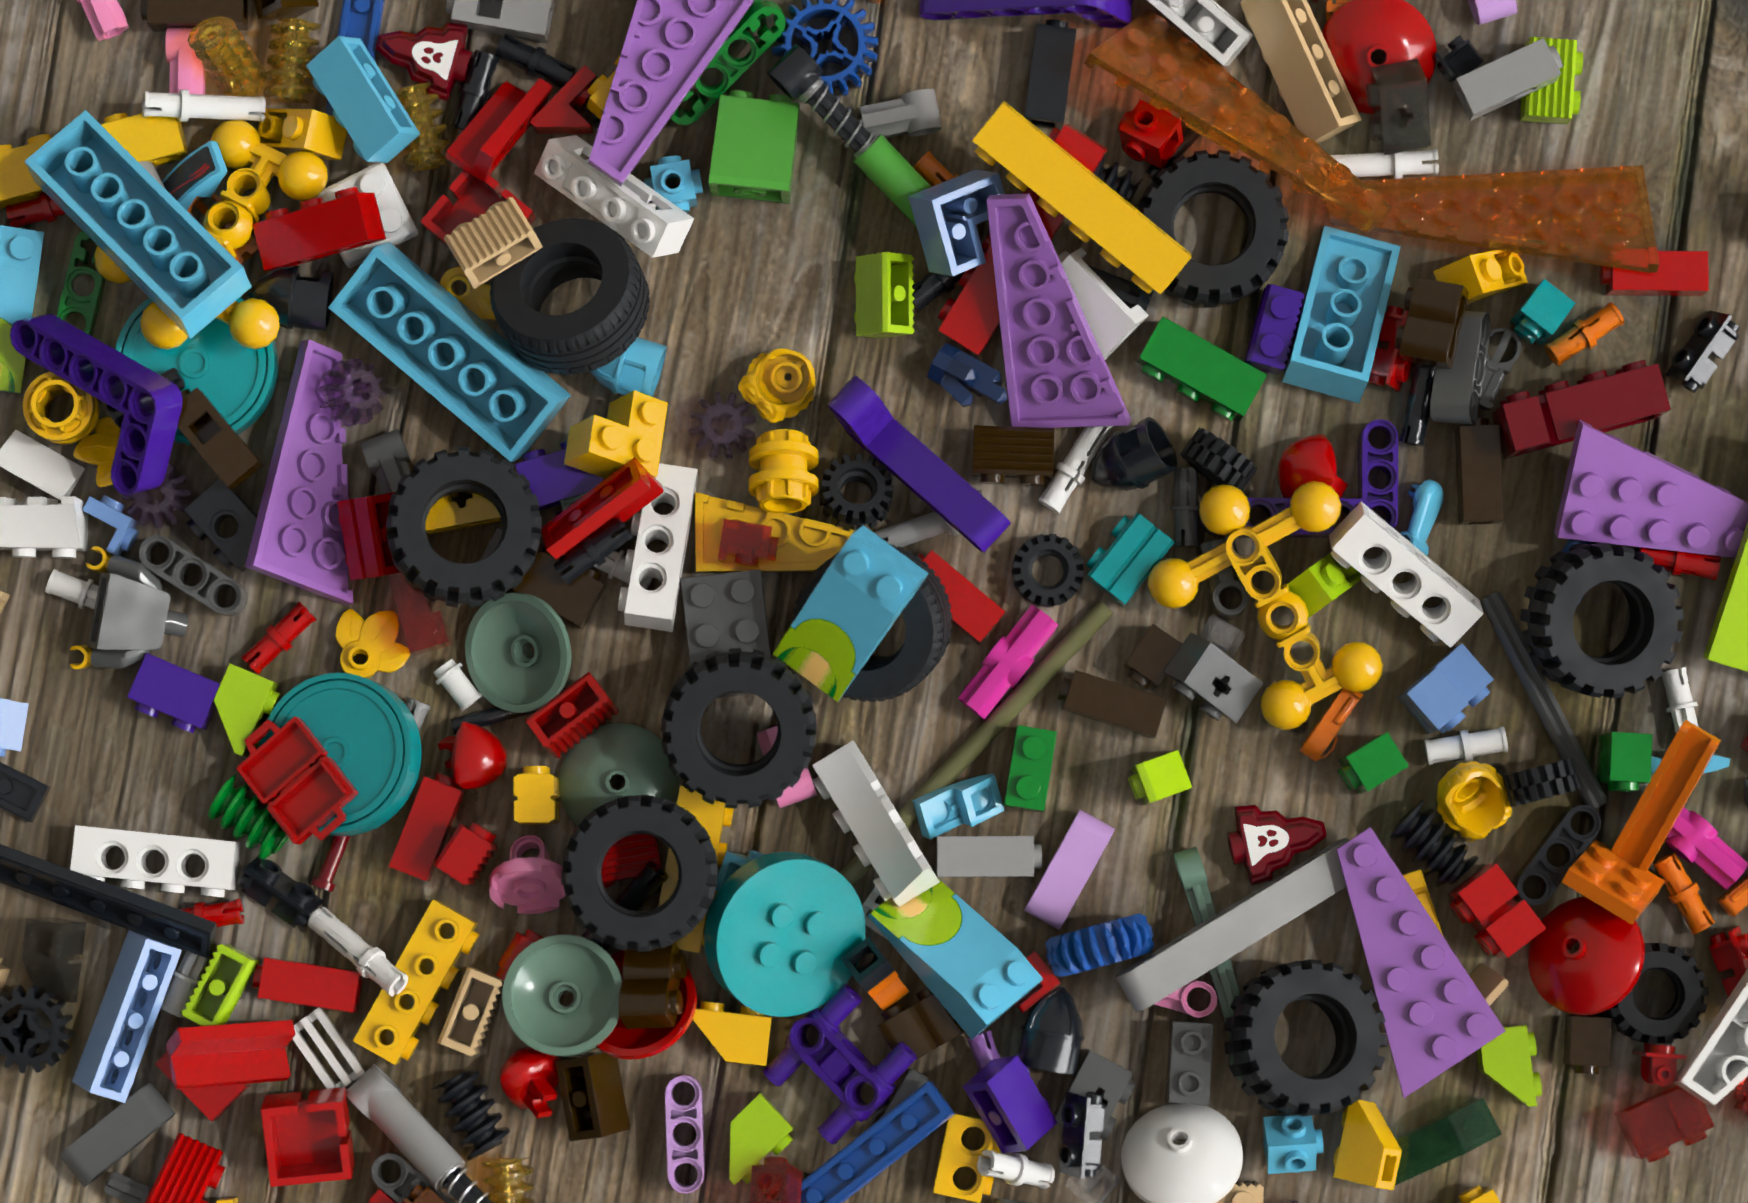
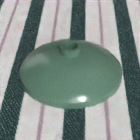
M512 592L505 593L504 597L495 602L492 599L488 600L475 613L466 635L465 657L469 674L475 686L490 703L505 711L524 713L540 709L560 694L570 672L571 645L565 625L548 603L528 593ZM531 644L534 646V655L532 654L530 649Z
M612 723L599 726V730L593 729V733L587 734L586 739H580V744L574 743L573 749L568 751L561 766L559 790L563 806L575 825L578 826L588 814L603 804L629 795H653L676 803L679 793V775L674 776L668 766L669 759L667 754L663 752L662 740L642 727L626 723ZM617 774L625 778V786L620 790H615L610 785L611 778Z
M561 934L545 937L526 947L509 967L502 991L504 1013L514 1033L534 1050L559 1057L582 1054L602 1043L617 1025L620 1019L619 994L623 982L622 976L611 956L593 941L576 935ZM572 993L574 996L572 1004L562 1006L560 1004L562 994Z

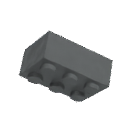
M761 569L681 578L690 665L695 661L697 663L701 662L706 658V655L718 651L719 654L729 651V648H741L743 652H753V649L765 652L764 656L771 658ZM733 691L724 693L717 698L749 695L752 693Z

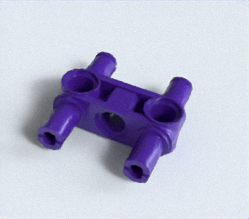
M847 984L823 1008L818 1007L812 1010L805 1018L799 1019L793 1024L790 1034L784 1042L786 1047L763 1070L764 1075L774 1085L779 1087L784 1084L802 1063H805L839 1098L840 1105L817 1128L822 1137L833 1145L857 1121L867 1120L876 1110L886 1106L890 1095L896 1087L894 1082L918 1058L914 1051L903 1042H899L877 1066L873 1065L840 1031V1023L863 1001L861 996ZM811 1025L815 1026L819 1031V1040L815 1046L810 1045L806 1039V1031ZM866 1082L874 1089V1099L870 1104L865 1103L860 1094L861 1088Z

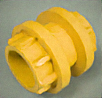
M49 371L38 376L28 386L23 398V414L27 424L36 434L52 443L68 445L81 441L93 431L99 419L100 405L96 397ZM61 394H71L74 399V408L70 416L61 422L55 423L51 421L49 417L51 402Z
M791 429L770 430L764 432L756 439V445L749 449L748 462L752 468L759 472L754 473L748 479L749 493L756 497L759 507L768 512L794 513L804 510L811 504V497L815 496L819 490L818 478L814 474L807 472L818 465L819 452L817 448L811 445L806 434Z

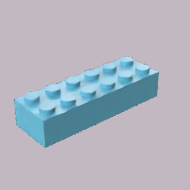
M87 110L82 112L24 161L35 183L190 339L252 287L243 266Z
M390 242L373 248L328 307L510 462L521 458L522 455L528 452L572 396L545 372L533 368L519 358L507 340Z

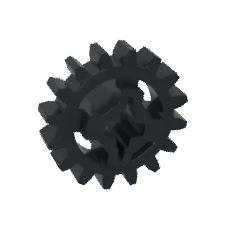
M37 984L31 986L27 993L22 985H18L12 990V994L6 991L0 996V1055L4 1054L7 1057L4 1067L9 1068L16 1062L19 1063L20 1073H25L32 1064L35 1072L39 1073L46 1068V1063L52 1067L60 1060L58 1054L63 1055L69 1050L70 1046L63 1040H69L74 1036L73 1030L65 1028V1024L71 1021L73 1016L70 1014L62 1015L60 1010L65 1006L66 1002L62 1000L55 1004L52 1001L53 990L50 989L44 995H40L39 985ZM22 1004L18 1015L7 1016L12 1007ZM27 1022L28 1027H24L23 1024ZM30 1030L35 1031V1034L30 1035ZM51 1042L47 1050L36 1053L40 1043Z

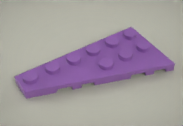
M637 0L588 164L621 187L755 0Z
M1030 193L990 195L987 198V209L1011 427L1129 426L1132 419Z
M308 339L300 342L245 567L342 605L353 604V590H348V567L345 562L346 552L342 528L338 520L339 511L337 501L349 499L347 464H343L342 443H346V430L344 427H341L340 404L344 401L342 353Z
M1579 419L1554 530L1558 538L1736 558L1748 522V501L1731 494L1730 491L1718 485L1714 486L1700 479L1697 475L1647 451L1643 452L1626 444L1622 439L1603 433Z
M1369 827L1338 847L1336 852L1356 920L1379 1011H1383L1386 1021L1383 1024L1402 1096L1405 1098L1506 1030L1372 828Z

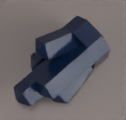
M946 343L938 351L931 363L927 374L928 380L945 389L962 407L972 404L973 395L969 391L979 397L984 396L999 405L1008 399L1006 389L997 385L1002 380L998 370L949 343Z

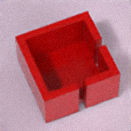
M463 170L449 186L451 194L457 199L455 204L452 205L450 199L443 194L420 222L426 231L450 250L444 240L445 235H451L458 225L472 222L473 218H479L480 214H486L493 204L507 201L508 197L514 198L530 225L536 220V216L528 206L506 188L502 190L500 184L491 176L483 182L466 170Z
M1497 863L1485 864L1448 893L1453 900L1449 904L1450 909L1463 924L1465 922L1471 923L1477 931L1473 938L1487 956L1491 954L1498 958H1509L1546 929L1525 899L1518 903L1514 901L1513 897L1519 892Z
M346 1087L311 1090L307 1099L302 1098V1091L265 1095L261 1107L270 1187L352 1179L355 1157L352 1132L348 1130L350 1115Z

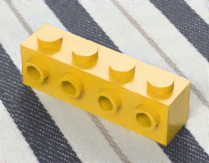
M433 899L395 965L396 968L408 976L406 987L398 995L394 994V996L387 994L384 989L381 990L353 1042L394 1065L399 1064L402 1058L409 1061L420 1042L419 1039L414 1037L422 1023L427 1026L430 1024L440 1006L434 1002L441 988L450 989L460 971L454 965L461 953L469 955L480 934L474 930L478 923L442 902Z

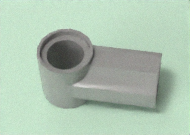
M934 89L916 90L901 95L900 99L859 107L861 119L863 120L862 125L867 131L874 132L873 137L880 134L885 138L903 134L914 137L935 133L943 129Z

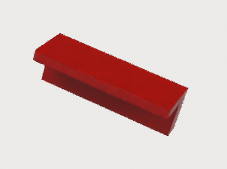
M539 78L531 89L525 93L511 83L504 82L447 149L445 157L485 182L531 126L529 121L546 105L553 86Z
M634 457L542 527L541 533L546 550L556 560L563 554L567 556L582 545L581 541L587 536L590 538L594 537L614 522L617 517L623 522L628 520L664 492L662 485Z
M293 1020L177 1028L165 1044L174 1087L176 1089L288 1080L291 1072L285 1047L296 1035Z

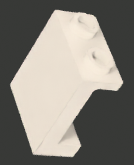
M1082 248L1071 254L1065 250L1058 258L1104 360H1106L1149 315L1138 304L1130 309L1082 260L1087 254Z

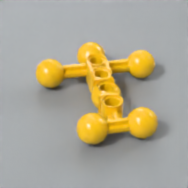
M227 120L222 122L213 131L211 141L218 143L226 167L237 170L229 176L227 190H222L220 193L223 201L214 203L206 211L203 227L236 258L237 255L234 249L241 248L251 238L253 222L257 223L260 220L259 215L263 214L270 205V194L266 187L273 175L278 177V184L282 191L292 199L299 201L314 199L325 190L328 174L324 161L313 152L300 150L286 155L260 143L258 131L245 120ZM256 189L251 195L242 196L246 190ZM235 221L232 227L221 229L225 223ZM97 245L94 258L98 273L113 283L124 284L132 281ZM251 298L240 303L235 301L216 317V319L229 325V332L237 343L244 348L255 350L268 346L277 337L280 328L277 311L273 306L261 299ZM154 302L143 311L140 320L141 332L145 340L152 346L169 350L179 347L188 338Z
M1312 481L1301 485L1292 495L1289 508L1253 527L1246 525L1250 517V504L1248 498L1240 489L1232 485L1223 484L1212 487L1204 494L1200 501V518L1209 531L1217 535H1227L1226 542L1188 562L1177 558L1162 560L1153 567L1148 577V589L1152 598L1165 608L1177 609L1186 606L1194 599L1200 582L1230 566L1234 567L1248 594L1256 599L1254 605L1256 609L1258 608L1257 620L1261 630L1268 637L1277 640L1276 645L1278 648L1284 647L1283 656L1285 662L1290 668L1300 671L1305 680L1301 684L1293 680L1284 679L1273 682L1265 689L1261 697L1260 708L1263 717L1270 725L1282 730H1291L1301 726L1309 717L1312 704L1342 688L1350 692L1359 693L1370 690L1378 683L1383 669L1380 654L1374 647L1364 642H1351L1337 650L1332 659V667L1326 670L1320 659L1321 646L1319 640L1310 632L1311 626L1308 623L1309 613L1306 603L1299 595L1289 591L1290 587L1287 583L1282 585L1281 571L1267 547L1301 528L1308 532L1318 533L1328 530L1336 523L1340 516L1341 502L1336 491L1323 482ZM1247 535L1251 537L1255 543L1254 552L1249 555L1238 554L1233 547V540L1237 536ZM1263 570L1271 573L1275 580L1274 586L1269 590L1256 588L1252 581V576L1256 572ZM1286 606L1293 611L1294 620L1288 625H1279L1272 619V611L1276 607ZM1299 641H1305L1312 646L1314 653L1307 660H1298L1291 653L1292 645Z

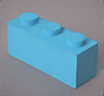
M338 36L306 65L313 76L312 81L315 88L327 98L334 109L332 113L335 120L347 130L354 141V150L366 162L388 163L420 135V132L360 38Z

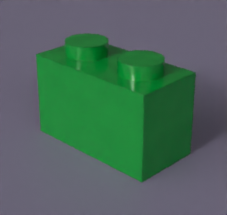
M1021 725L1016 726L1003 806L1037 812L1045 811L1057 731Z
M1385 732L1340 758L1338 761L1342 768L1337 770L1349 791L1356 789L1358 794L1375 788L1409 767L1389 733Z
M1609 732L1599 735L1597 780L1599 783L1608 784L1607 791H1639V785L1651 782L1653 734Z

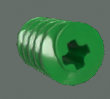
M234 774L215 795L207 817L215 820L223 815L220 827L224 830L236 824L233 837L239 840L248 835L245 847L249 850L261 844L258 857L264 860L272 854L275 855L286 844L289 837L276 820L271 817L267 810L268 805L263 808L258 807L260 799L257 795L249 799L245 797L249 788L247 783L237 789L233 787L237 776Z

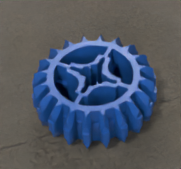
M801 0L804 8L802 11L791 4L788 6V11L793 20L785 17L786 31H783L776 40L784 44L772 47V55L783 57L792 48V43L796 36L802 40V44L810 49V56L820 68L828 63H835L841 67L843 65L847 66L845 70L838 74L820 76L824 83L829 85L828 90L832 94L833 88L839 87L841 95L843 97L848 96L849 91L846 83L849 81L854 87L859 89L862 86V81L857 73L868 77L872 74V69L864 61L876 62L878 58L877 53L867 50L878 46L877 37L866 36L875 30L874 23L866 22L860 24L867 15L865 9H860L856 13L851 14L854 8V0H847L843 7L839 6L840 0H831V4L824 3L825 0H817L816 5H811L810 0ZM816 18H835L823 29L816 30L809 26L803 27L805 23ZM845 24L850 27L857 38L858 51L856 57L849 54L848 49L839 42ZM833 35V51L831 53L826 51V54H820L818 57L817 42L822 40L824 43V39H830Z
M1138 913L1051 937L1045 943L1048 964L1051 965L1053 974L1063 977L1150 953L1154 948L1152 939L1154 936L1146 916Z

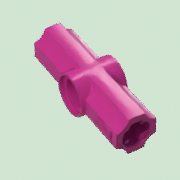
M1032 604L1006 637L1003 636L981 663L983 667L967 684L958 700L973 713L985 720L1010 687L1014 688L1035 661L1033 657L1041 647L1043 648L1059 625Z
M1684 807L1665 839V843L1682 859L1690 864L1694 863L1718 886L1727 890L1745 872L1748 863L1717 836V830L1696 812L1688 811Z

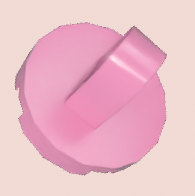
M535 835L520 837L511 846L510 860L495 867L489 876L490 899L503 909L504 902L517 906V913L541 914L555 910L559 907V900L566 896L561 882L563 867L550 861L549 852L539 837ZM529 849L540 850L537 858H521V855Z

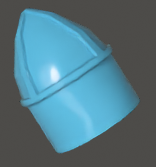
M637 337L634 343L622 355L609 364L590 372L601 385L611 390L613 394L620 393L626 395L635 390L653 397L664 365L667 346Z

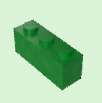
M1163 316L1137 361L1138 364L1143 366L1141 372L1149 378L1162 383L1164 378L1178 385L1177 393L1193 402H1197L1199 398L1213 405L1211 411L1214 414L1232 422L1234 417L1240 421L1242 420L1267 376L1262 371Z

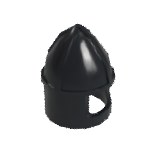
M297 265L279 267L259 277L248 290V296L250 299L265 300L273 306L279 315V326L291 330L294 327L327 331L331 313L328 307L332 303L334 273L323 271L319 279L300 276V266Z
M1148 417L1124 432L1121 430L1116 431L1100 447L1092 463L1091 480L1100 486L1125 491L1136 488L1144 489L1155 480L1175 471L1178 465L1177 456L1164 429L1156 420Z
M1058 986L1047 993L1029 1011L1025 1023L1021 1025L1023 1031L1018 1057L1027 1067L1056 1073L1076 1074L1081 1041L1085 1039L1083 1036L1082 1020L1071 995L1064 987Z

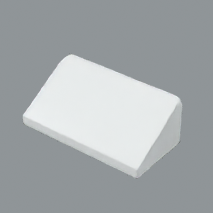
M16 429L0 449V467L61 500V496L71 495L85 470L84 467Z

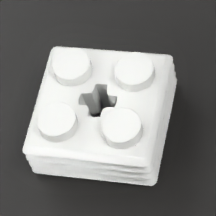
M377 162L325 188L317 197H323L324 202L336 199L335 192L351 187H358L359 193H375L386 239L341 252L340 255L348 268H353L363 263L377 245L390 242L397 246L417 236L419 233L384 163Z

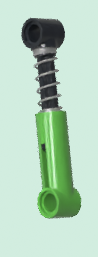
M795 44L767 71L768 76L789 98L794 101L799 98L802 103H808L812 107L811 112H817L824 119L822 124H828L835 131L834 136L839 135L846 142L845 148L850 147L855 152L854 157L856 158L853 162L916 226L908 196L928 189L931 185L882 134L873 137L874 132L867 131L862 126L863 120H857L851 114V108H845L839 102L840 96H834L828 90L829 85L825 84L822 77H820L823 74L820 66L805 50Z

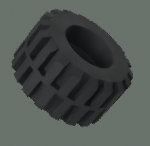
M1644 943L1645 957L1641 974L1646 970L1657 969L1665 972L1670 977L1675 988V998L1671 1008L1660 1017H1647L1635 1006L1632 989L1621 1002L1606 1010L1608 1013L1606 1017L1612 1018V1024L1618 1028L1617 1031L1623 1036L1632 1038L1631 1040L1656 1045L1673 1043L1675 1039H1683L1689 1035L1688 1031L1691 1028H1696L1701 1022L1698 1018L1701 1013L1706 1012L1708 1005L1704 1004V996H1709L1708 987H1704L1703 979L1706 977L1703 970H1698L1696 967L1698 962L1692 956L1684 954V950L1664 943Z

